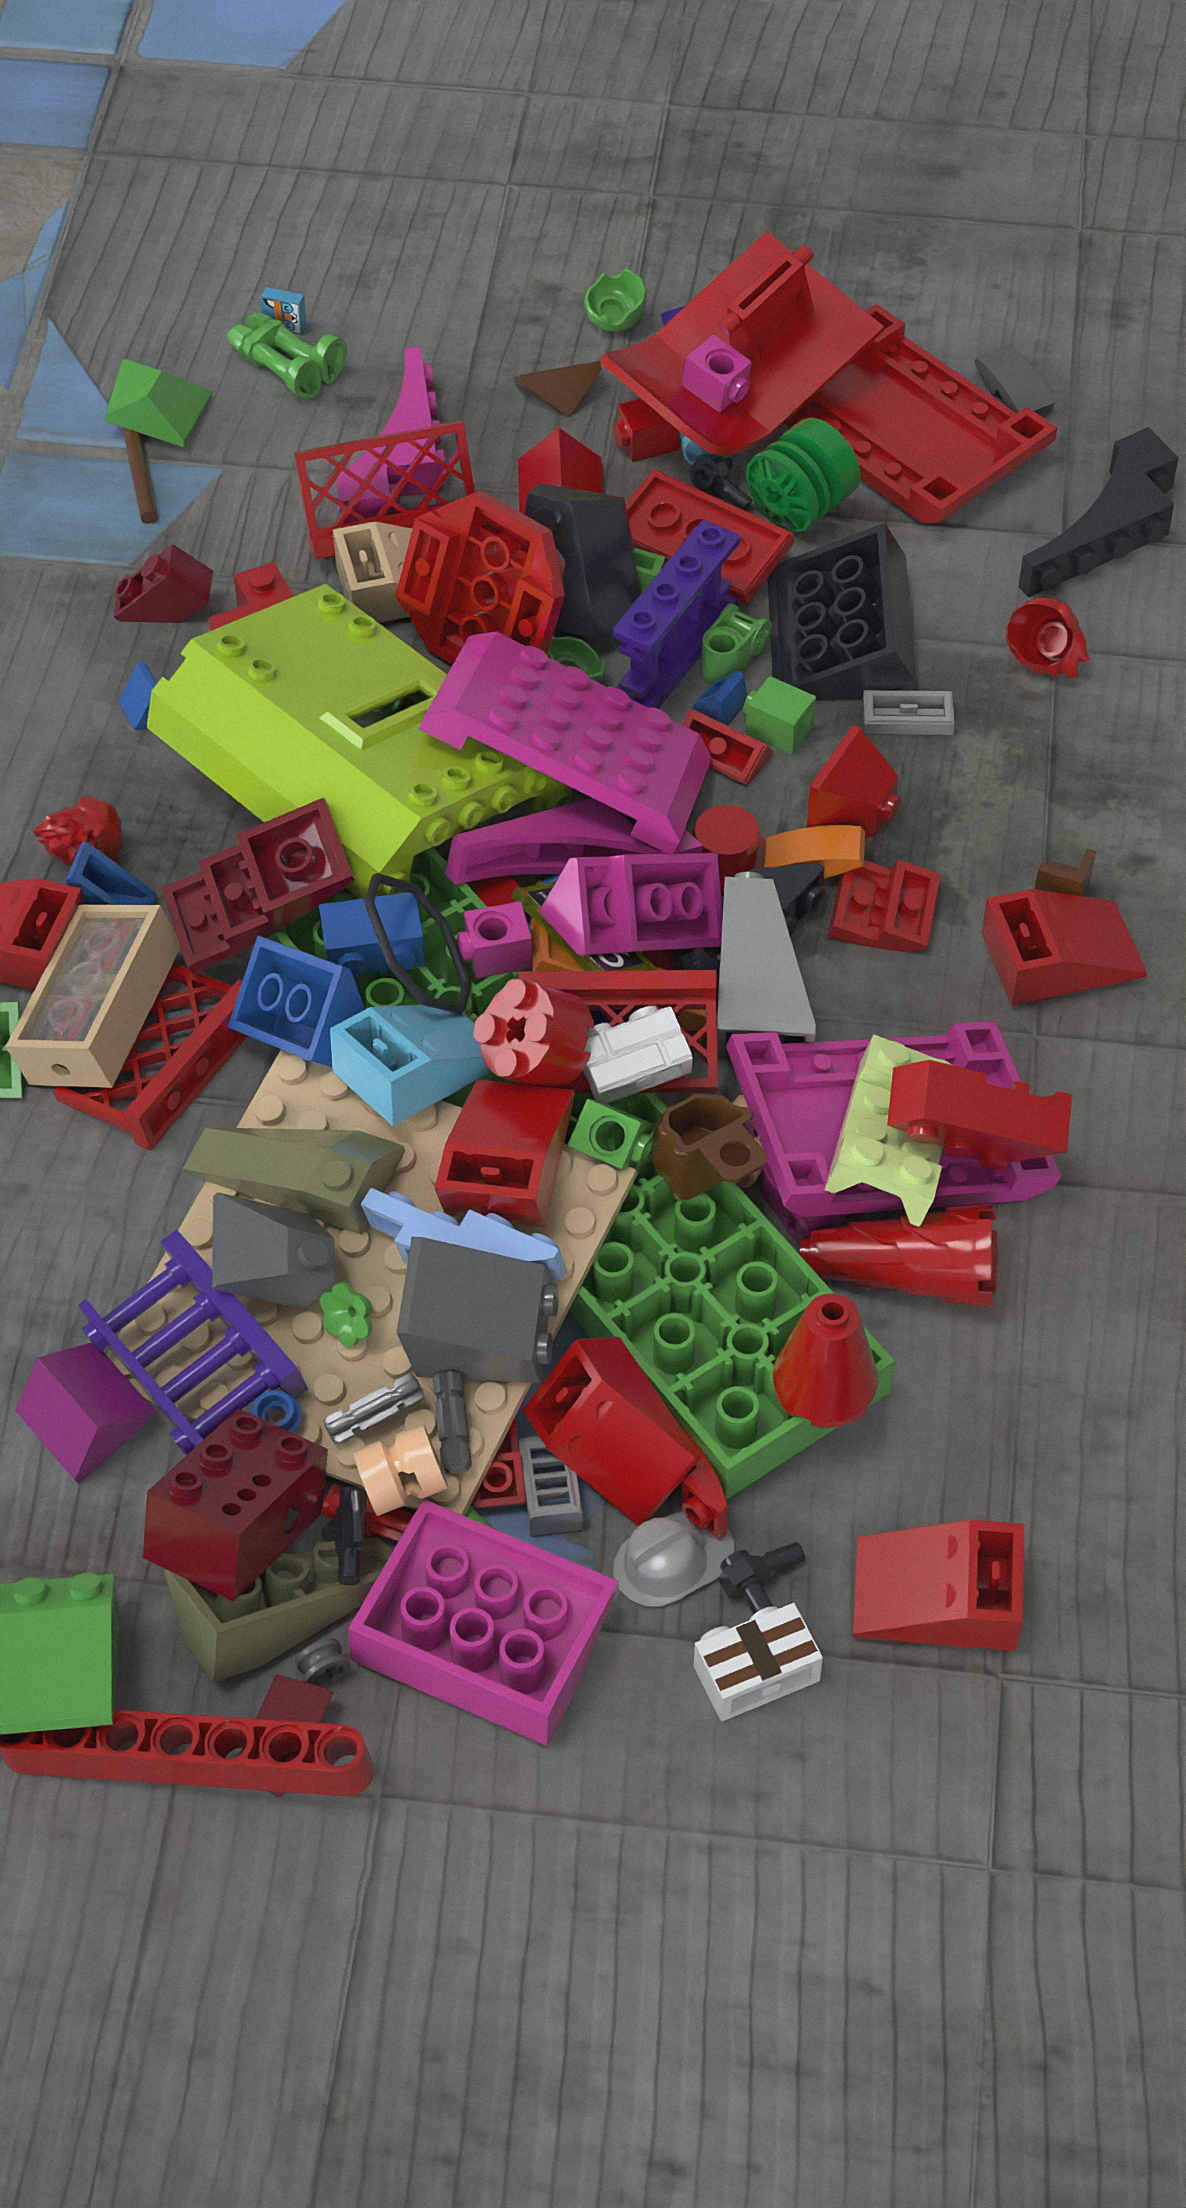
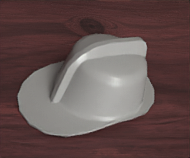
M683 1511L668 1515L665 1518H654L643 1522L632 1532L631 1537L620 1546L614 1559L613 1576L615 1580L619 1581V1591L631 1602L644 1607H664L679 1601L686 1595L718 1579L723 1572L720 1564L726 1557L734 1553L735 1542L728 1528L727 1534L718 1540L706 1528L698 1529L687 1519Z

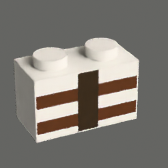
M795 1603L779 1609L776 1606L766 1607L756 1612L749 1621L729 1629L727 1626H721L710 1630L701 1637L700 1641L695 1643L694 1669L721 1722L820 1681L823 1657Z

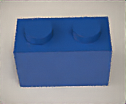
M409 892L375 897V906L398 964L404 971L410 968L425 966L423 934L416 898ZM365 898L319 904L327 961L351 969L353 978L365 974L391 971L386 963L365 908Z

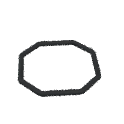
M381 873L372 875L364 903L388 967L420 1004L456 1014L463 1013L468 1002L471 980L449 923L417 885ZM379 884L412 893L439 925L462 983L457 1003L426 996L396 961L374 903Z

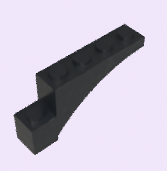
M1149 427L1115 441L1109 470L1111 476L1097 500L1068 530L1049 543L1023 556L1018 584L1023 593L1030 597L1041 591L1053 589L1059 583L1077 575L1086 574L1095 567L1113 559L1122 558L1133 550L1149 543H1156L1169 534L1174 503L1165 493L1173 489L1179 457Z

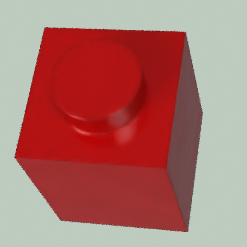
M640 398L618 404V422L613 424L614 437L618 447L625 448L632 463L679 450L680 431Z

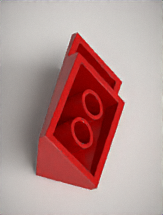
M558 427L518 459L519 512L525 515L527 493L538 483L603 494L601 457Z

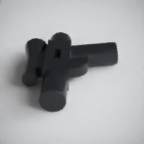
M350 1486L340 1489L336 1517L327 1523L321 1531L325 1542L335 1541V1557H338V1582L348 1586L355 1585L360 1581V1554L363 1552L364 1514L369 1499L366 1491Z

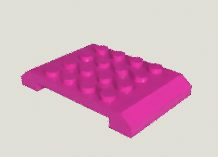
M497 631L468 637L418 728L459 750L462 749L466 739L470 736L636 819L630 835L667 854H673L681 840L712 759L699 733L671 720L662 710L653 707L647 708L631 700L624 691L615 687H606L590 679L581 669L572 666L566 667L548 658L547 654L541 649L534 646H524Z
M996 1021L953 1023L947 1035L885 1038L901 1043L905 1047L933 1058L945 1060L951 1065L986 1073L987 1084L1011 1089L1012 1082H1022ZM777 1032L732 1034L726 1048L747 1106L754 1113L752 1120L763 1150L767 1154V1161L784 1207L800 1217L905 1210L901 1197L863 1182L836 1193L824 1190L859 1064L871 1039L781 1044ZM942 1149L939 1165L942 1168L935 1197L930 1208L1026 1201L1054 1188L1062 1175L1053 1155L1012 1162L1004 1170H991L980 1167L978 1165L979 1160L969 1156L958 1157L948 1155Z

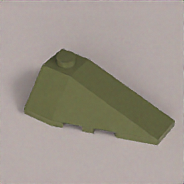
M205 1127L183 1170L185 1174L283 1208L308 1213L314 1219L362 1235L368 1220L361 1203L370 1188L384 1193L405 1152V1148L398 1143L359 1130Z
M380 1537L364 1539L363 1552L360 1554V1581L350 1586L342 1585L338 1582V1557H335V1541L318 1542L314 1546L313 1551L283 1552L235 1601H231L166 1569L165 1577L186 1647L210 1680L215 1683L263 1666L361 1606L392 1551Z

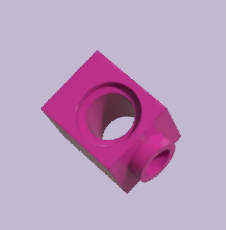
M713 334L686 357L682 386L720 413L732 402L737 403L742 400L750 388V381L748 379L752 361Z
M521 901L464 912L465 931L457 933L458 945L462 960H471L476 979L532 968L531 936Z

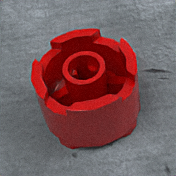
M511 979L494 996L485 1013L476 1019L473 1036L480 1043V1050L486 1065L496 1076L533 1086L563 1088L581 1074L589 1061L591 1052L584 1050L588 1039L587 1027L594 1029V1021L588 1006L577 995L523 979Z

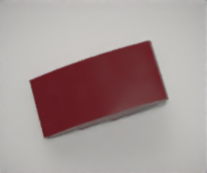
M324 797L236 834L239 842L238 845L198 861L201 868L200 872L161 888L186 965L193 974L253 946L257 936L267 938L319 907V904H323L355 880Z

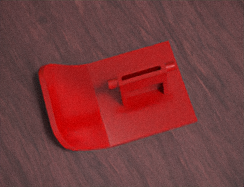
M766 231L655 335L628 348L606 351L599 357V361L608 371L698 446L714 455L730 456L744 452L772 437L884 332V326L808 265L814 258V255L806 245H802L793 253ZM713 334L752 361L748 379L750 381L748 392L742 400L737 403L732 402L720 413L682 386L686 357Z

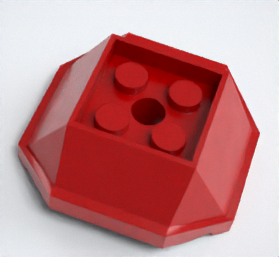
M481 490L415 518L395 597L405 612L409 611L416 631L428 650L452 665L469 636L496 631L524 646H534L548 654L565 596L562 583L565 560L555 547L552 530Z

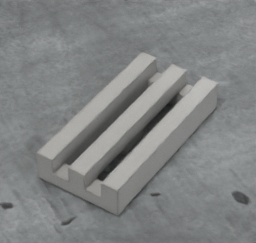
M863 690L865 734L953 735L954 709L952 691ZM918 708H944V709H918Z

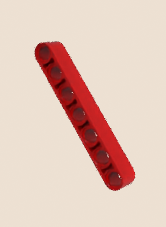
M114 1709L113 1725L0 1735L1 1757L11 1770L21 1774L333 1796L357 1795L371 1784L374 1777V1764L361 1733L354 1727L342 1724ZM29 1733L23 1741L13 1744L19 1736ZM82 1737L76 1745L66 1747L71 1740ZM137 1740L131 1748L125 1751H118L123 1744ZM185 1744H191L185 1752L172 1755L176 1748ZM237 1748H245L239 1756L226 1759V1756L231 1751ZM290 1752H300L295 1759L289 1762H280L284 1755ZM344 1756H355L350 1763L344 1766H334Z

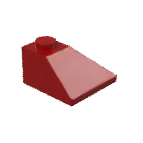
M854 725L851 726L810 785L806 828L827 825L861 826L865 831V838L875 836L884 821L891 822L897 814L901 803V797L896 795L899 776L861 728Z

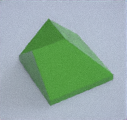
M122 358L105 415V422L184 447L210 402L213 391L164 371Z

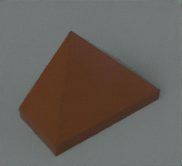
M600 361L522 374L514 377L515 385L570 417L602 367Z

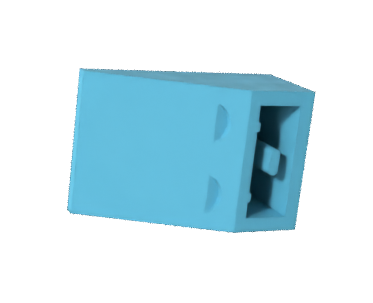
M424 1005L369 1007L330 1028L333 1073L392 1126L492 1071L484 1061L480 1050V1043L473 1036L474 1023L463 1013L456 1014Z

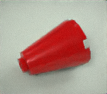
M828 1293L814 1298L807 1306L775 1361L772 1376L775 1396L783 1409L794 1418L796 1414L810 1420V1425L819 1428L841 1427L861 1418L876 1394L878 1370L856 1305L843 1295Z

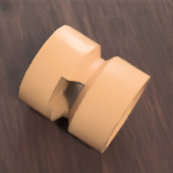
M424 1424L396 1434L394 1444L388 1446L380 1440L353 1451L359 1474L377 1516L405 1506L408 1495L414 1494L419 1499H423L448 1489L440 1462Z

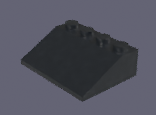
M885 523L780 562L768 576L769 618L772 623L770 638L773 678L816 696V700L863 698V690L897 691L917 684L906 555Z

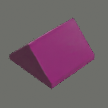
M92 1342L37 1357L15 1410L78 1484L158 1414L103 1351L100 1352Z

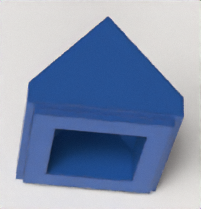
M735 671L714 681L694 703L692 709L728 726L741 711L747 698L745 677L742 672Z

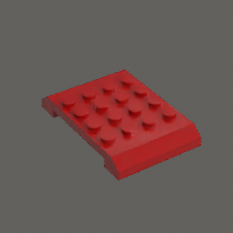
M874 304L865 311L884 326V332L785 423V425L792 428L802 419L813 417L825 421L834 427L850 444L858 460L861 474L860 479L923 524L938 523L950 516L1054 442L1057 434L1056 426L1027 406L1018 413H1015L904 336L905 323L878 304Z

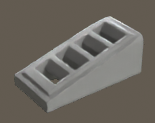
M540 1436L518 1438L530 1536L583 1530V1514L576 1472L556 1456L531 1458L532 1452L549 1451ZM562 1465L564 1471L534 1474L533 1471L536 1468ZM566 1483V1487L536 1490V1485ZM568 1498V1503L538 1505V1501Z

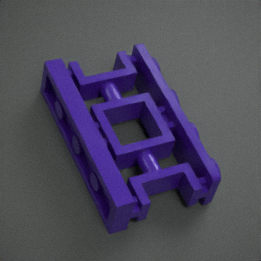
M707 520L701 521L614 626L613 637L623 641L619 646V653L631 658L629 671L615 688L624 691L631 700L647 708L659 709L701 657L702 638L705 632L716 622L728 604L732 603L738 606V597L728 593L731 589V582L721 578L723 563L739 545V534Z

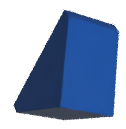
M86 841L80 844L66 879L67 885L81 888L85 905H153L157 895L155 891Z

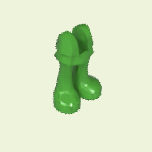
M253 312L245 318L246 326L237 324L227 333L228 342L244 359L250 360L256 368L261 365L267 366L285 381L289 391L303 399L317 396L321 389V381L327 385L332 384L340 374L347 358L348 348L346 342L340 337L326 334L321 337L316 346H312L288 330L282 321L274 320L271 316L258 312ZM283 351L294 359L290 360L279 352Z

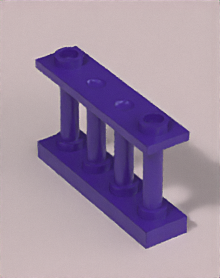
M176 1229L161 1241L170 1258L164 1264L166 1269L103 1318L87 1299L81 1302L78 1307L88 1320V1323L82 1327L86 1336L100 1352L107 1347L110 1348L174 1425L175 1429L169 1435L181 1451L187 1455L238 1408L244 1409L266 1390L269 1389L271 1391L280 1388L288 1395L290 1394L296 1399L307 1391L308 1387L298 1368L235 1295L212 1289V1269ZM190 1283L198 1292V1295L193 1298L195 1304L131 1353L117 1337L116 1333L178 1285L184 1288ZM220 1318L228 1327L223 1332L225 1338L160 1388L145 1368L209 1319L210 1322H214ZM249 1352L258 1362L253 1367L255 1373L196 1420L189 1423L174 1404L237 1354L243 1357Z

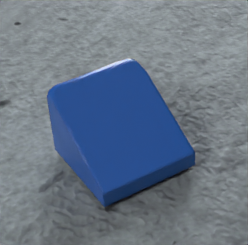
M144 661L137 663L120 698V706L135 731L147 728L151 691L157 684L152 672Z

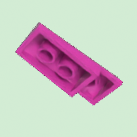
M633 854L611 857L570 858L539 912L577 955L721 947L723 913L718 854Z

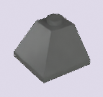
M219 1192L213 1196L212 1289L306 1309L322 1293L327 1292L334 1286V1238L310 1214Z

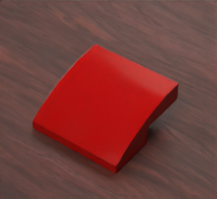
M899 859L892 869L864 860V866L840 874L827 936L861 946L892 951H925L928 946L941 874Z

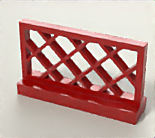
M462 420L293 452L308 529L309 549L315 559L335 556L333 529L370 522H380L413 529L416 517L453 502L445 500L436 493L450 472L463 481L465 496L475 493L465 427ZM455 433L457 450L449 462L445 463L429 450L439 436ZM428 438L423 446L414 441ZM404 442H408L420 450L406 472L387 459L395 446ZM386 446L381 454L372 449ZM366 450L378 458L364 480L345 467L354 452ZM344 454L339 462L330 457ZM426 455L444 467L430 489L412 477ZM324 458L335 466V469L322 488L308 479L305 461ZM458 460L460 461L461 473L454 469ZM384 463L402 475L389 496H386L370 484ZM341 471L360 483V486L347 505L328 492ZM409 480L427 494L417 508L406 510L396 503L395 499ZM310 487L318 491L313 501ZM369 489L385 502L375 516L365 518L353 510L364 491ZM325 496L341 507L343 511L334 524L317 527L314 511ZM432 498H435L436 500L441 502L438 504L428 505ZM391 505L397 510H399L397 512L386 513L391 507ZM349 514L357 518L356 520L345 521Z
M173 963L148 1015L158 1013L160 1023L141 1028L130 1050L131 1056L126 1058L120 1071L122 1073L134 1070L135 1081L116 1085L112 1088L102 1087L101 1090L83 1095L75 1092L79 1087L57 1086L53 1091L56 1100L132 1133L137 1145L152 1150L248 1037V1035L227 1027L242 980L238 979L231 986L198 972L193 974L188 968ZM173 979L188 986V991L162 997V992ZM214 997L221 998L213 1009L199 1012L197 1002ZM191 1004L193 1014L169 1021L166 1020V1010ZM195 1028L185 1042L171 1045L169 1034ZM158 1037L163 1038L164 1047L138 1054L136 1043ZM167 1061L156 1075L142 1078L141 1067ZM138 1094L124 1112L112 1108L111 1101Z
M716 970L518 972V979L577 995L588 1006L589 1010H599L611 1021L609 1023L611 1028L625 1023V1020L635 1010L647 1006H656L657 1010L670 1006L676 1018L684 1010H706V1025L693 1037L681 1027L680 1029L690 1051L693 1050L707 1063V1078H686L683 1075L638 1093L718 1092ZM613 1010L622 1011L617 1015ZM705 1037L707 1051L699 1044ZM582 1074L566 1087L561 1088L574 1090L575 1094L592 1093L588 1080Z

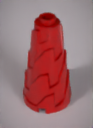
M987 1204L946 1207L944 1212L926 1214L920 1227L911 1224L908 1216H903L900 1219L849 1222V1226L812 1230L810 1239H801L800 1256L821 1279L848 1282L851 1287L898 1290L911 1295L946 1299L947 1303L978 1307L995 1306L996 1300L993 1292L997 1291L998 1247L997 1230H992V1220H997L995 1205Z

